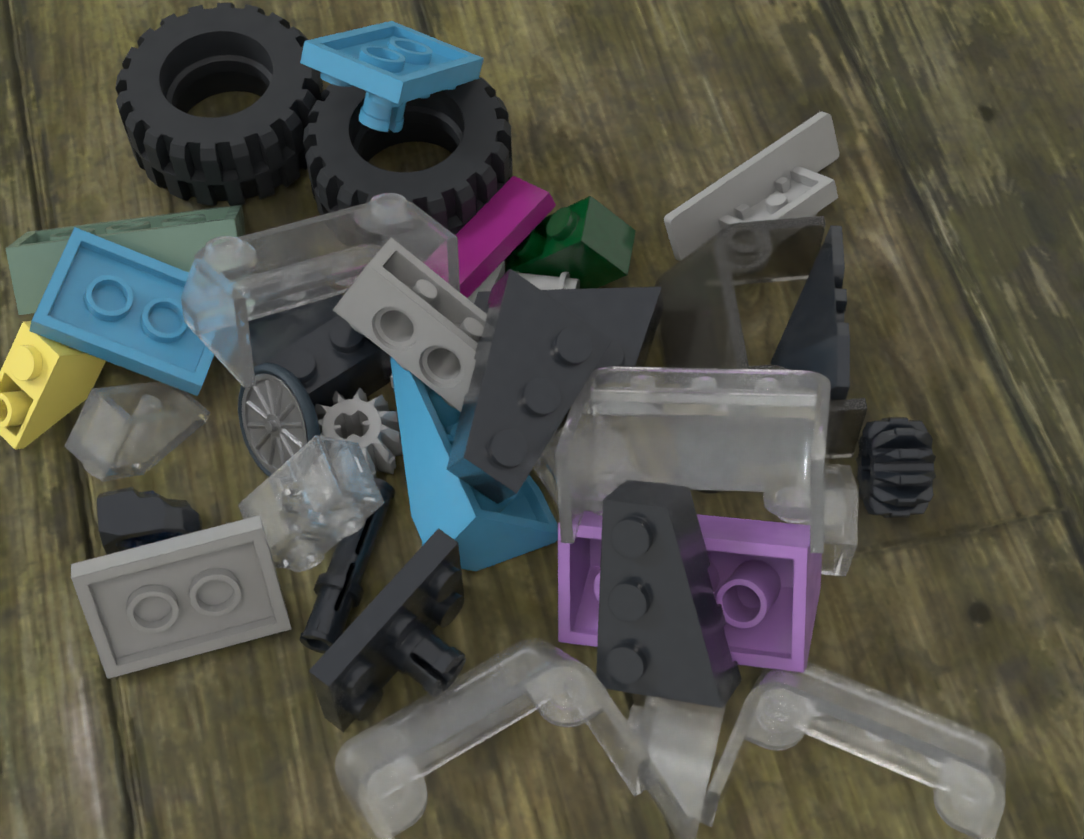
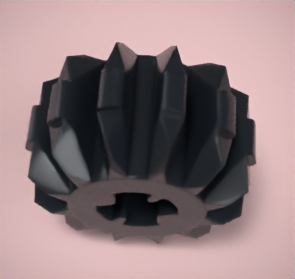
M888 417L866 423L862 430V436L858 440L859 453L856 458L858 473L856 479L859 480V497L863 501L868 514L882 515L884 518H909L910 515L924 514L927 509L928 502L931 501L934 495L932 485L933 479L936 478L934 472L936 456L932 452L933 439L922 421L908 420L907 417Z

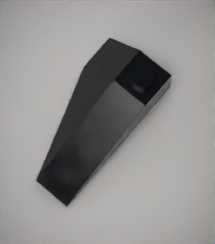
M830 226L770 362L766 385L756 384L753 419H763V442L832 447L850 388L849 323H844L847 289H842L845 270L842 226Z

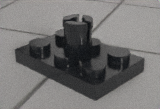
M439 528L309 670L324 718L343 733L355 719L362 721L375 710L383 696L382 688L397 671L401 674H408L421 684L422 688L430 695L438 697L442 690L446 691L451 686L464 666L465 654L456 647L448 645L436 636L434 632L438 625L442 628L448 626L456 618L465 601L459 544Z

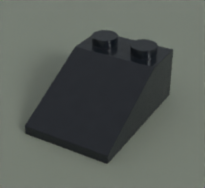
M301 264L296 265L235 302L220 339L246 373L263 363L278 364L291 371L308 392L314 408L316 404L332 407L334 405L333 397L335 391L340 393L345 400L353 399L358 389L361 388L368 397L391 382L390 355L365 335L355 331L345 319L333 311L343 295Z

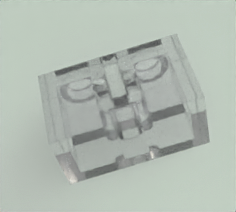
M315 435L241 501L238 507L243 519L261 516L275 567L302 572L319 565L324 560L327 551L344 537L358 532L365 525V519L380 508L384 501L359 443Z

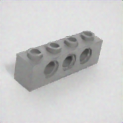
M391 237L367 264L334 307L333 311L345 319L355 331L365 335L395 359L403 369L410 371L439 394L448 405L461 412L464 397L469 390L476 362L474 357L478 341L482 338L487 314Z

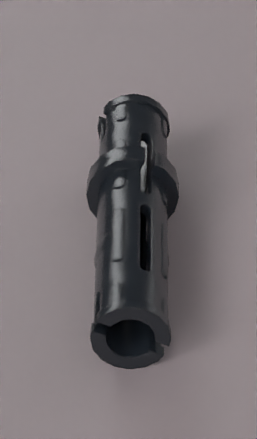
M363 477L359 481L358 490L341 530L327 572L318 576L314 586L317 598L305 630L301 633L299 640L305 647L318 653L324 654L343 634L351 609L359 606L363 597L364 590L360 584L377 543L390 502L396 493L389 483L379 478Z

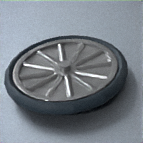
M263 363L255 366L244 378L238 396V416L244 442L257 466L269 478L285 485L300 484L311 475L317 465L320 454V429L314 405L300 380L291 371L273 363Z

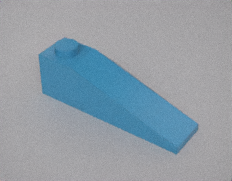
M390 356L411 517L422 540V546L439 528L458 542L461 569L479 571L555 543L558 540V524L540 488L530 475H528L517 494L497 504L447 470L461 412L448 405L439 394L410 371L403 369Z

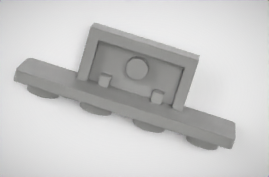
M822 111L817 113L664 217V223L675 259L687 263L723 237L760 253L764 249L776 244L781 237L804 221L816 216L821 209L836 200L838 194L835 180L818 173L837 160L840 154L832 116Z

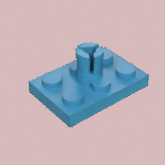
M388 21L304 41L300 63L320 71V78L330 84L343 87L356 86L365 90L366 95L364 104L360 109L359 121L374 130L388 132V129L395 133L402 130L404 111L408 101L417 98H428L430 94L445 89L453 90L458 85L479 79L484 58L394 21Z
M74 227L32 318L29 331L198 396L238 292Z

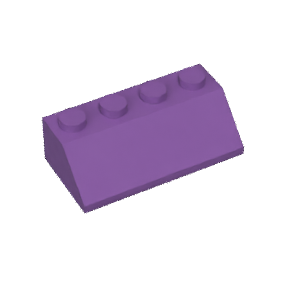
M582 503L558 523V642L597 647L603 505ZM697 514L710 561V566L707 570L716 603L722 605L726 620L723 628L732 662L737 661L738 665L804 673L807 666L821 589L823 526Z

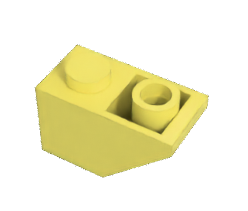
M23 321L0 371V435L15 450L27 447L89 397L106 362L95 356L30 332L31 321Z

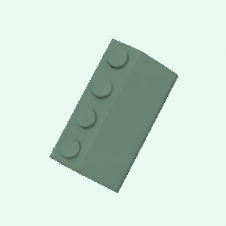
M242 204L29 231L5 248L19 315L36 312L74 227L238 292L237 286L246 285L249 277Z

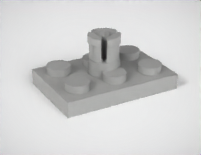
M260 515L71 564V579L107 679L291 630L288 611Z

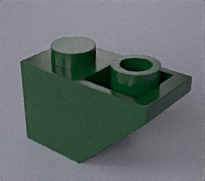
M589 196L568 207H562L555 213L545 217L508 256L505 273L512 269L520 273L560 277L562 272H569L570 278L580 280V289L599 288L628 275L636 230L592 196Z

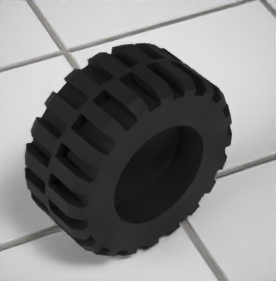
M217 3V8L204 9L203 5L188 8V13L177 17L174 13L162 19L160 22L161 27L155 31L149 28L139 37L137 41L139 48L131 47L122 62L123 69L117 75L115 88L118 97L116 102L134 157L139 167L146 171L147 177L156 186L163 189L168 187L169 194L189 201L191 196L196 197L197 203L201 205L216 206L217 201H228L230 206L246 204L245 199L258 196L262 200L274 195V188L281 184L287 188L300 177V168L308 169L303 144L304 129L308 125L307 117L312 106L317 100L322 101L321 93L324 89L322 79L320 78L321 72L300 63L304 41L308 39L299 29L294 26L290 28L289 21L273 12L266 16L263 9L248 4L245 5L244 9L235 8L233 3ZM240 91L262 96L253 105L232 115L208 118L187 114L200 101L224 92Z
M482 77L458 85L453 90L445 89L430 94L428 98H417L408 101L404 111L402 130L395 133L388 129V132L374 130L359 121L360 109L364 104L366 95L365 90L356 86L343 87L330 84L321 93L322 101L317 100L314 103L307 117L308 125L304 129L303 137L305 158L313 198L316 200L319 214L325 223L333 227V232L344 242L351 244L356 240L358 250L375 256L392 237L411 254L419 255L420 261L433 259L435 252H439L513 176L511 125L509 124L508 111L504 102L496 96V90ZM405 142L432 143L452 153L441 163L415 172L387 171L368 163L380 151Z

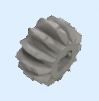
M361 388L358 389L353 399L345 400L340 393L335 391L333 397L334 405L332 407L316 404L315 411L319 422L321 438L320 454L316 467H319L321 477L327 484L341 477L343 486L350 492L357 479L363 477L377 478V471L388 474L394 473L396 468L395 457L403 455L397 411H389L388 402L384 399L383 395L367 402L366 393Z

